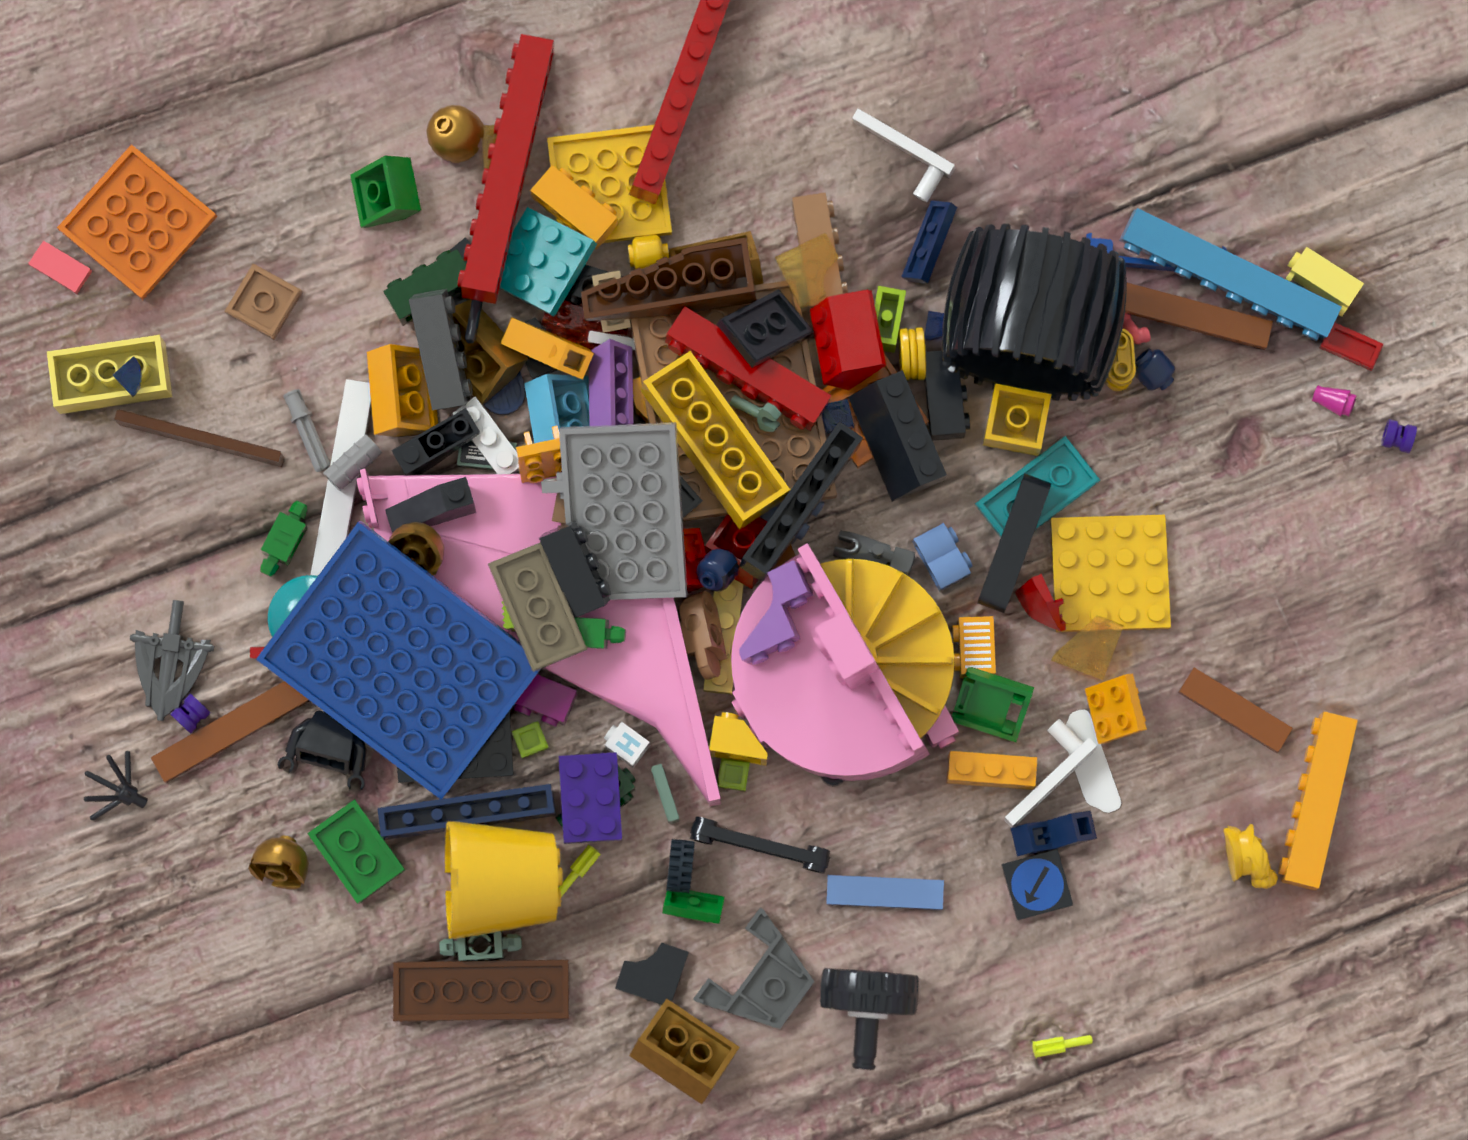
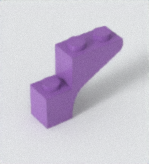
M794 560L767 572L773 588L772 603L739 649L742 661L748 664L751 662L753 665L762 663L769 658L768 654L776 650L779 653L790 650L795 646L794 642L801 639L787 607L791 606V609L798 608L808 602L807 598L813 596L800 564Z

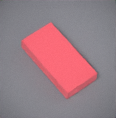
M44 240L28 263L32 268L75 294H78L92 273L89 267Z

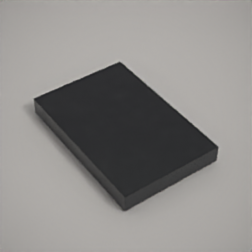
M780 289L723 317L717 323V326L751 368L806 340L814 332Z

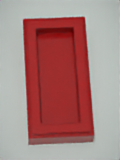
M1334 322L1328 337L1323 338L1319 348L1372 371L1384 344Z

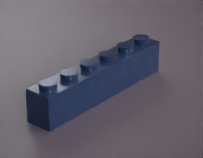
M551 784L377 808L380 834L384 840L445 832L446 823L453 821L495 825L556 816L553 787Z

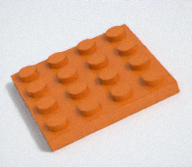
M131 144L59 224L57 229L140 299L144 300L217 218V215Z

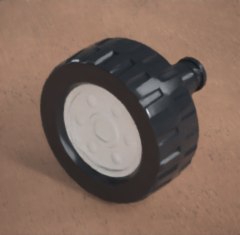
M824 968L820 986V1006L825 1009L848 1011V1016L856 1017L853 1047L854 1063H852V1067L854 1069L874 1070L876 1068L874 1060L877 1056L879 1019H887L888 1014H916L919 996L918 975Z

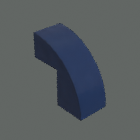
M1091 810L1070 813L1047 821L1026 823L1011 828L1017 857L1055 850L1097 839Z

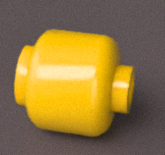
M658 235L635 237L632 245H628L630 267H635V269L648 267L664 257L669 258L668 244H662L661 238Z

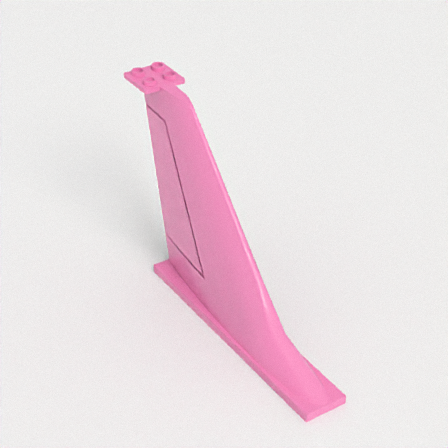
M361 469V478H357V485L363 501H367V505L363 506L366 523H368L369 528H374V531L386 541H389L392 531L385 509L439 484L463 477L467 478L476 513L430 526L440 535L444 544L443 561L434 577L519 641L516 631L509 632L503 627L505 623L502 621L504 610L501 608L504 605L501 602L503 600L488 567V563L540 543L539 538L543 533L561 525L559 522L552 521L557 493H542L541 481L538 483H522L520 474L369 476L366 469ZM554 476V477H549V478H544V479H552V478H557V477ZM674 598L609 600L606 606L578 616L580 618L609 620L608 628L618 626L626 629L625 642L610 643V640H608L607 649L587 648L586 651L544 667V669L656 727L701 791L709 806L721 805Z

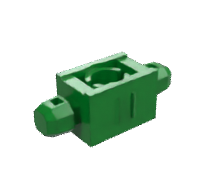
M294 502L288 511L290 513L289 516L279 512L260 549L263 552L262 554L268 556L267 559H263L260 566L261 573L273 577L280 568L279 562L289 566L308 529L306 524L300 522L301 519H305L308 512V506L304 503Z
M574 618L587 648L607 649L608 640H610V643L625 642L626 629L618 626L608 628L609 620Z

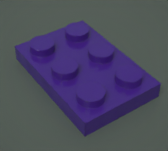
M617 752L559 756L564 844L621 841L622 828Z

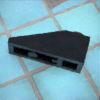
M463 477L439 484L387 508L385 511L393 533L403 524L419 522L434 526L476 513V508L467 478Z

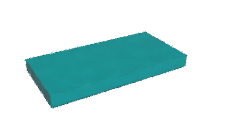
M1064 436L976 502L975 506L1001 538L1024 474L1052 483L1036 529L1099 483L1100 479L1068 438Z

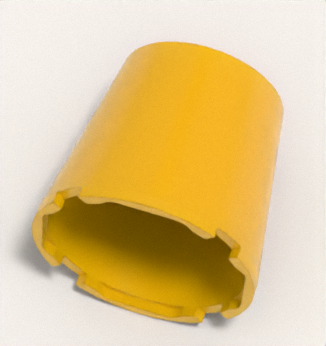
M456 821L446 823L445 873H450L451 891H445L449 939L471 937L556 921L558 907H561V890L558 889V886H562L563 874L562 868H558V865H560V849L556 848L553 833Z

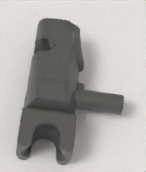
M840 530L838 540L851 544L854 542L856 546L852 550L835 546L834 557L878 562L910 576L915 552L895 547L893 552L888 544L866 536Z

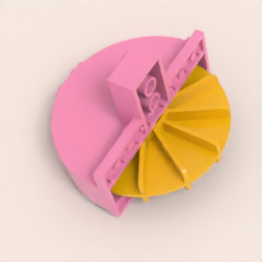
M808 543L798 548L800 554L784 564L793 560L800 564L813 596L807 598L808 602L794 609H791V606L787 607L801 639L794 642L795 646L790 650L781 653L776 650L768 654L769 658L762 663L753 665L752 662L748 664L742 661L739 654L740 647L772 603L773 588L770 577L767 576L748 600L735 630L731 662L735 691L732 693L736 699L732 701V704L738 715L743 720L747 718L750 723L748 727L757 740L766 748L771 747L781 757L809 773L830 779L857 781L879 778L895 773L927 757L930 753L921 738L931 729L940 716L948 700L954 677V648L947 622L941 610L923 587L903 572L890 566L861 559H842L820 564Z

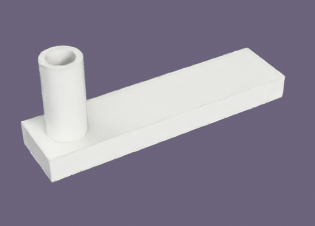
M857 109L852 117L853 122L929 166L913 193L920 200L927 203L943 175L950 178L955 170L953 163L862 110Z
M1060 719L1047 730L1067 750L1070 756L1005 817V822L1011 828L1016 827L1096 750L1097 745L1090 738L1082 742Z

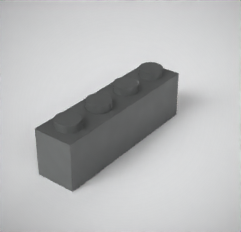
M447 289L414 294L409 299L432 410L466 405L470 400V396L473 395L471 380L466 379L464 368H467V359L465 352H460L458 341L461 340V331L459 325L454 323L452 314L455 313L454 299L448 295Z

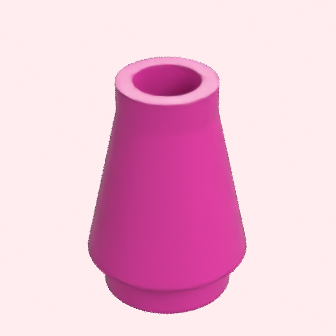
M1317 385L1312 401L1340 417L1343 415L1349 417L1357 395L1352 394L1351 390Z

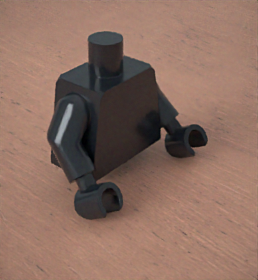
M320 710L316 711L312 718L305 719L292 729L285 748L287 754L278 760L277 765L279 769H283L284 762L288 759L291 762L289 773L296 771L298 767L297 761L349 774L350 770H352L353 775L347 781L349 789H351L353 778L361 780L360 790L365 787V779L361 774L365 771L367 749L363 740L326 712Z

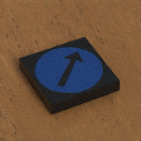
M1058 849L1001 864L1017 921L1073 906Z

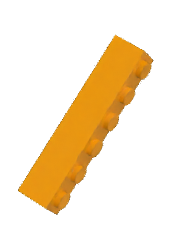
M1325 711L1319 715V718L1314 717L1310 734L1315 736L1312 746H1307L1304 762H1307L1308 766L1306 774L1301 773L1298 782V790L1302 791L1300 801L1294 802L1291 818H1295L1293 830L1288 829L1285 838V846L1289 847L1287 857L1281 858L1278 874L1282 875V883L1314 891L1320 887L1358 720Z

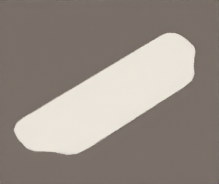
M1085 709L1072 712L1066 726L1082 742L1090 738L1097 745L1096 750L1075 770L1084 798L1089 805L1103 812L1116 811L1121 806V799L1102 746L1098 744L1091 715Z

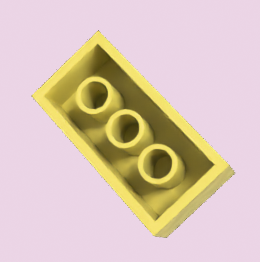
M160 335L47 352L53 407L60 414L172 397L166 344Z

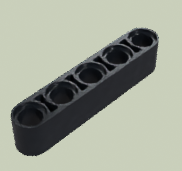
M1024 474L977 604L1005 613L1052 483Z

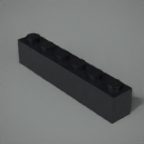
M839 421L745 553L739 567L759 581L763 582L768 576L767 572L775 567L858 450L863 440L862 436Z

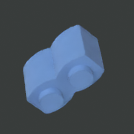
M944 523L914 538L912 541L939 592L970 576L969 568L973 567L966 552L960 553L956 543L959 540L952 527L947 528Z

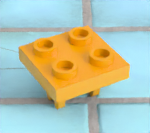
M552 426L553 440L532 444L529 431L523 432L525 445L516 447L522 483H538L544 478L556 476L557 472H562L558 426Z
M1133 673L1085 688L1098 744L1108 743L1147 730L1146 719L1143 716L1138 696L1139 690L1136 688Z

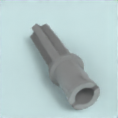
M300 389L292 390L283 395L292 416L291 422L297 426L315 471L326 470L329 468L330 463L312 422L311 416L313 414L311 411H308Z

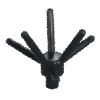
M125 751V777L112 756H106L108 763L121 782L119 786L90 771H85V776L115 791V795L84 797L85 802L112 801L92 814L90 820L97 819L121 803L127 806L133 803L140 808H144L147 804L148 798L137 793L138 788L133 786L131 782L130 751Z

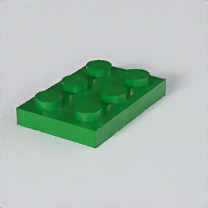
M355 799L307 833L358 905L406 871Z

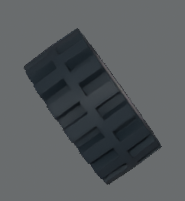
M671 840L666 891L690 893L695 841Z

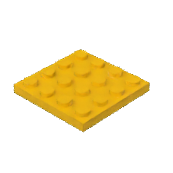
M654 125L547 138L550 167L553 165L558 170L560 168L565 169L573 176L574 179L572 181L579 187L582 185L586 186L595 194L594 199L601 205L604 202L617 212L615 216L618 219V226L603 243L633 240L639 236L658 235L660 237L672 235L665 180L655 205L629 195ZM557 219V222H559V223L565 225V224L562 223L559 219Z
M1165 515L1062 517L1050 519L1054 600L1064 599V604L1059 607V612L1063 616L1061 618L1066 622V630H1055V632L1171 628Z

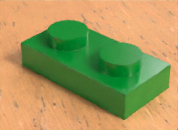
M690 890V893L667 891L662 914L720 924L725 897Z

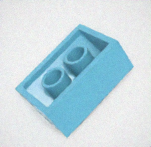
M545 374L524 383L534 443L553 440L552 426H558V430L561 427L590 426L588 376H584L582 380L573 375Z

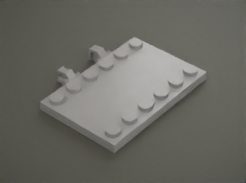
M676 422L561 427L559 429L562 472L556 473L557 478L543 479L544 481H541L542 493H560V498L564 499L566 524L576 520L578 527L582 526L588 538V542H586L587 548L590 553L593 552L599 562L600 568L597 570L601 580L605 579L610 587V600L686 597L688 593Z

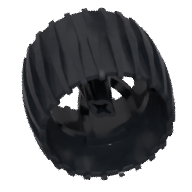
M993 224L986 225L985 229L982 227L975 228L974 231L968 234L960 251L946 296L942 327L943 365L948 367L951 373L960 371V378L964 380L968 376L974 377V384L979 386L982 385L983 381L992 383V389H994L995 384L1051 394L1053 401H1059L1061 395L1067 396L1069 401H1076L1079 395H1081L1082 400L1097 397L1108 378L1121 338L1127 292L1125 260L1119 257V254L1114 250L1107 253L1106 245L1100 243L1097 245V248L1091 246L1089 238L1083 237L1081 242L1070 239L1071 233L1064 231L1061 237L1049 234V228L1043 227L1042 232L1029 231V225L1025 224L1021 225L1020 230L1011 229L1010 224H1002L1000 229H995Z

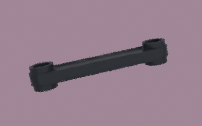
M696 816L695 821L692 823L690 839L696 842L712 845L714 840L803 863V869L825 874L829 865L830 850L808 845L807 850L720 828L717 827V821Z

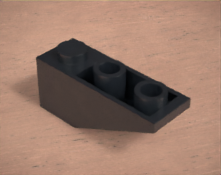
M465 408L391 451L405 475H420L436 466L479 435L480 431Z

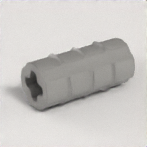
M365 434L349 450L343 452V455L323 473L341 491L360 474L361 469H365L368 465L373 464V461L382 454V451Z

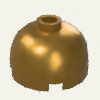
M449 105L440 108L432 115L427 126V139L432 150L442 159L452 163H461L474 156L480 149L478 144L481 138L484 139L485 134L483 123L478 115L460 105Z
M419 522L403 524L392 533L388 541L432 576L437 573L444 557V544L434 528Z
M283 835L280 838L265 840L257 846L248 869L255 878L262 882L264 877L275 880L271 886L284 889H298L301 883L304 885L309 861L306 852L296 843V840Z

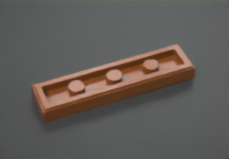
M1196 668L1192 669L1178 692L1275 753L1279 752L1293 729Z

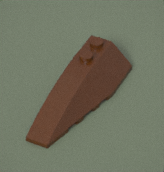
M747 238L688 247L672 257H664L648 267L635 269L624 277L611 279L581 292L585 321L677 315L681 313L684 306L694 312L749 304L757 300Z

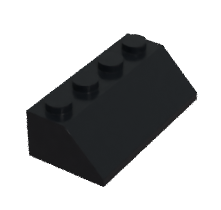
M903 370L877 380L848 397L891 502L945 481L947 474Z

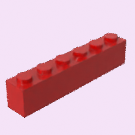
M685 306L667 332L665 343L668 344V348L678 355L691 351L704 370L709 369L716 373L717 378L727 385L734 384L739 387L741 392L752 400L757 398L765 404L767 402L773 404L783 415L790 419L791 424L799 429L804 430L806 428L811 431L829 403L830 394L771 358L751 368L717 325Z

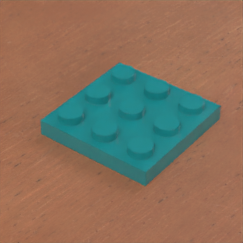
M527 207L512 233L500 289L555 317L597 243Z

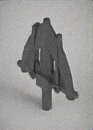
M173 600L168 633H164L163 637H159L157 633H153V636H148L136 630L135 634L130 635V641L135 642L137 671L146 695L145 706L153 708L158 721H164L165 716L173 709L180 708L182 700L196 682L208 652H214L215 648L213 644H210L211 640L193 642V638H187V641H185L183 636L179 635L184 601ZM161 657L158 680L154 672L155 659ZM179 659L183 662L182 674L174 682Z

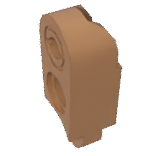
M702 591L689 596L681 603L680 616L682 622H680L687 655L696 658L701 675L704 679L709 680L720 675V661L727 659L716 603L709 592Z

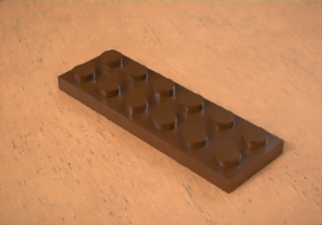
M569 960L393 962L394 1022L569 1019Z

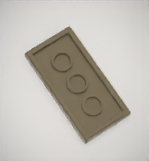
M541 542L488 563L532 672L587 650L564 592H562Z

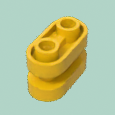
M1123 328L1117 353L1105 382L1114 391L1127 389L1136 373L1134 340L1131 333Z

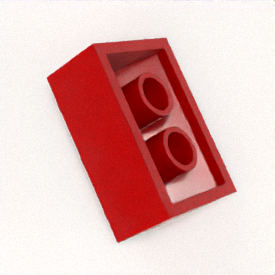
M867 289L828 296L810 309L823 384L849 391L886 366L872 290Z

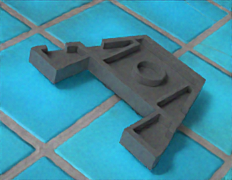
M760 907L745 927V930L769 947L734 995H731L708 978L693 1000L715 1009L781 1029L815 981L789 947L767 913Z

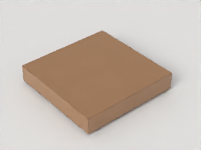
M252 264L225 309V313L275 340L303 292L274 274Z

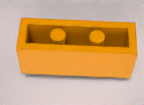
M552 165L530 190L532 199L568 228L594 240L597 243L595 247L597 250L618 226V219L615 216L617 212L604 202L601 205L594 199L595 194L586 186L582 185L579 187L572 181L574 179L573 176L565 169L560 168L558 170Z
M950 751L948 755L947 783L1033 790L1036 786L1037 757Z

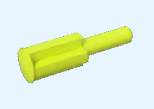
M588 844L570 866L572 871L563 881L562 886L558 887L561 890V897L578 876L583 877L601 855L593 846Z
M1091 1035L1064 1040L1062 1036L1032 1041V1049L1035 1058L1066 1052L1065 1048L1092 1044L1093 1038Z

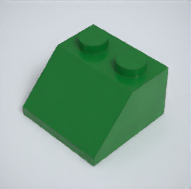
M383 156L350 174L361 228L402 221L421 211L411 157Z

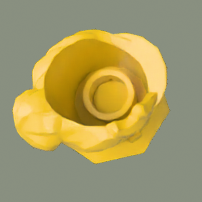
M1250 824L1244 831L1232 826L1224 828L1225 847L1233 882L1241 876L1250 875L1252 886L1255 888L1267 889L1274 886L1278 880L1277 874L1270 867L1268 853L1260 844L1262 843L1261 838L1254 835L1253 824Z

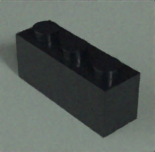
M942 351L926 352V378L924 383L932 441L964 438L966 430H970L969 412L964 413L963 402H967L966 385H961L960 371L951 373L948 367L943 365Z
M576 520L543 533L539 540L562 592H564L574 618L606 606L610 600L611 590L605 579L601 580L597 570L600 567L596 555L593 552L590 553L587 548L586 542H588V538L582 526L578 527Z

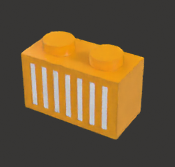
M994 616L959 617L957 625L952 626L953 642H958L959 652L954 654V671H959L960 678L966 677L965 674L968 667L996 674Z

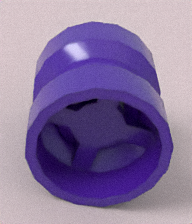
M1388 419L1382 436L1381 446L1387 448L1394 446L1399 448L1401 452L1409 454L1414 444L1417 426L1410 424L1403 426L1399 425L1398 421Z
M189 694L184 699V704L181 708H176L170 715L192 734L197 728V723L200 720L206 719L211 712L192 694Z

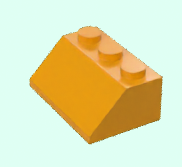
M388 344L367 351L374 435L390 437L419 435L437 425V410H432L419 348Z

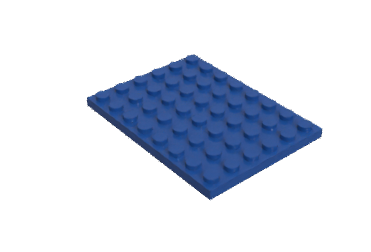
M361 521L355 525L256 658L266 668L439 799H443L540 671L532 672L521 643Z

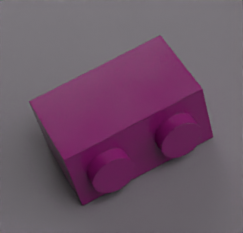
M536 675L514 704V711L530 717L531 713L542 717L541 722L552 727H557L558 724L565 726L578 694L572 688Z

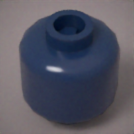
M1149 348L1135 359V377L1149 391L1158 388L1163 391L1174 381L1172 375L1175 372V365L1161 350H1151Z

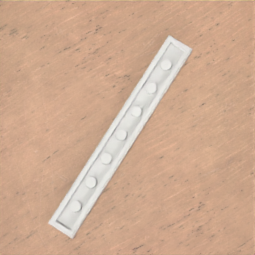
M346 379L331 465L343 455V452L349 450L354 443L367 433L371 411L370 384L368 382ZM359 475L341 491L329 480L327 481L311 575L318 576L348 536Z

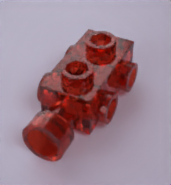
M563 301L555 317L544 312L541 324L546 326L547 332L576 342L590 350L600 344L588 342L589 331L603 333L601 320L585 321L583 307L568 301ZM628 328L604 333L626 337Z

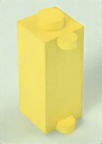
M1308 247L1305 248L1302 254L1296 252L1287 265L1292 269L1286 280H1293L1307 290L1342 306L1338 314L1341 317L1364 284Z

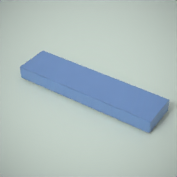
M828 875L826 905L943 910L944 880Z

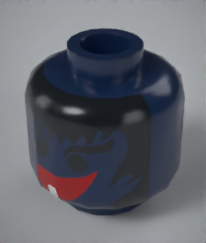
M713 549L700 561L696 574L705 588L721 592L727 589L737 577L739 565L736 557L730 551Z

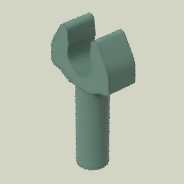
M737 395L732 397L730 405L757 418L761 430L774 432L780 426V423L776 420L782 413L773 404L767 402L764 407H759Z

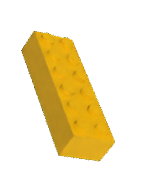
M691 351L643 381L642 394L663 423L676 422L678 444L739 529H742L785 499L790 492V488Z

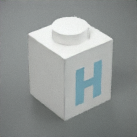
M623 722L618 727L613 725L604 737L607 741L605 748L611 753L617 752V757L632 768L636 766L650 747L648 740Z

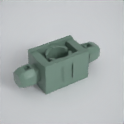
M503 931L471 936L469 944H473L480 937H484L489 943H493L488 935H494L495 953L490 954L493 950L492 946H488L487 950L483 953H477L472 947H469V950L474 955H468L467 937L459 938L457 941H454V939H444L439 942L440 954L455 956V953H458L459 961L504 959L505 949H508V952L522 949V938L517 934H507V937H503Z

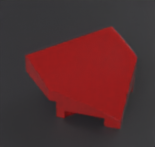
M1042 574L1032 577L1015 591L1020 604L1030 618L1055 630H1066V622L1061 618L1063 616L1059 612V607L1064 604V599L1060 598L1053 601Z

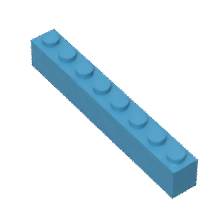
M1139 208L1133 210L1119 240L1125 243L1124 249L1139 255L1140 251L1150 255L1149 260L1162 267H1165L1166 264L1175 267L1176 274L1186 279H1190L1193 276L1201 280V286L1214 292L1218 288L1227 293L1225 297L1239 304L1243 300L1252 305L1251 310L1263 316H1267L1270 313L1278 317L1276 322L1288 328H1292L1295 325L1303 329L1302 334L1316 341L1319 337H1328L1342 306Z

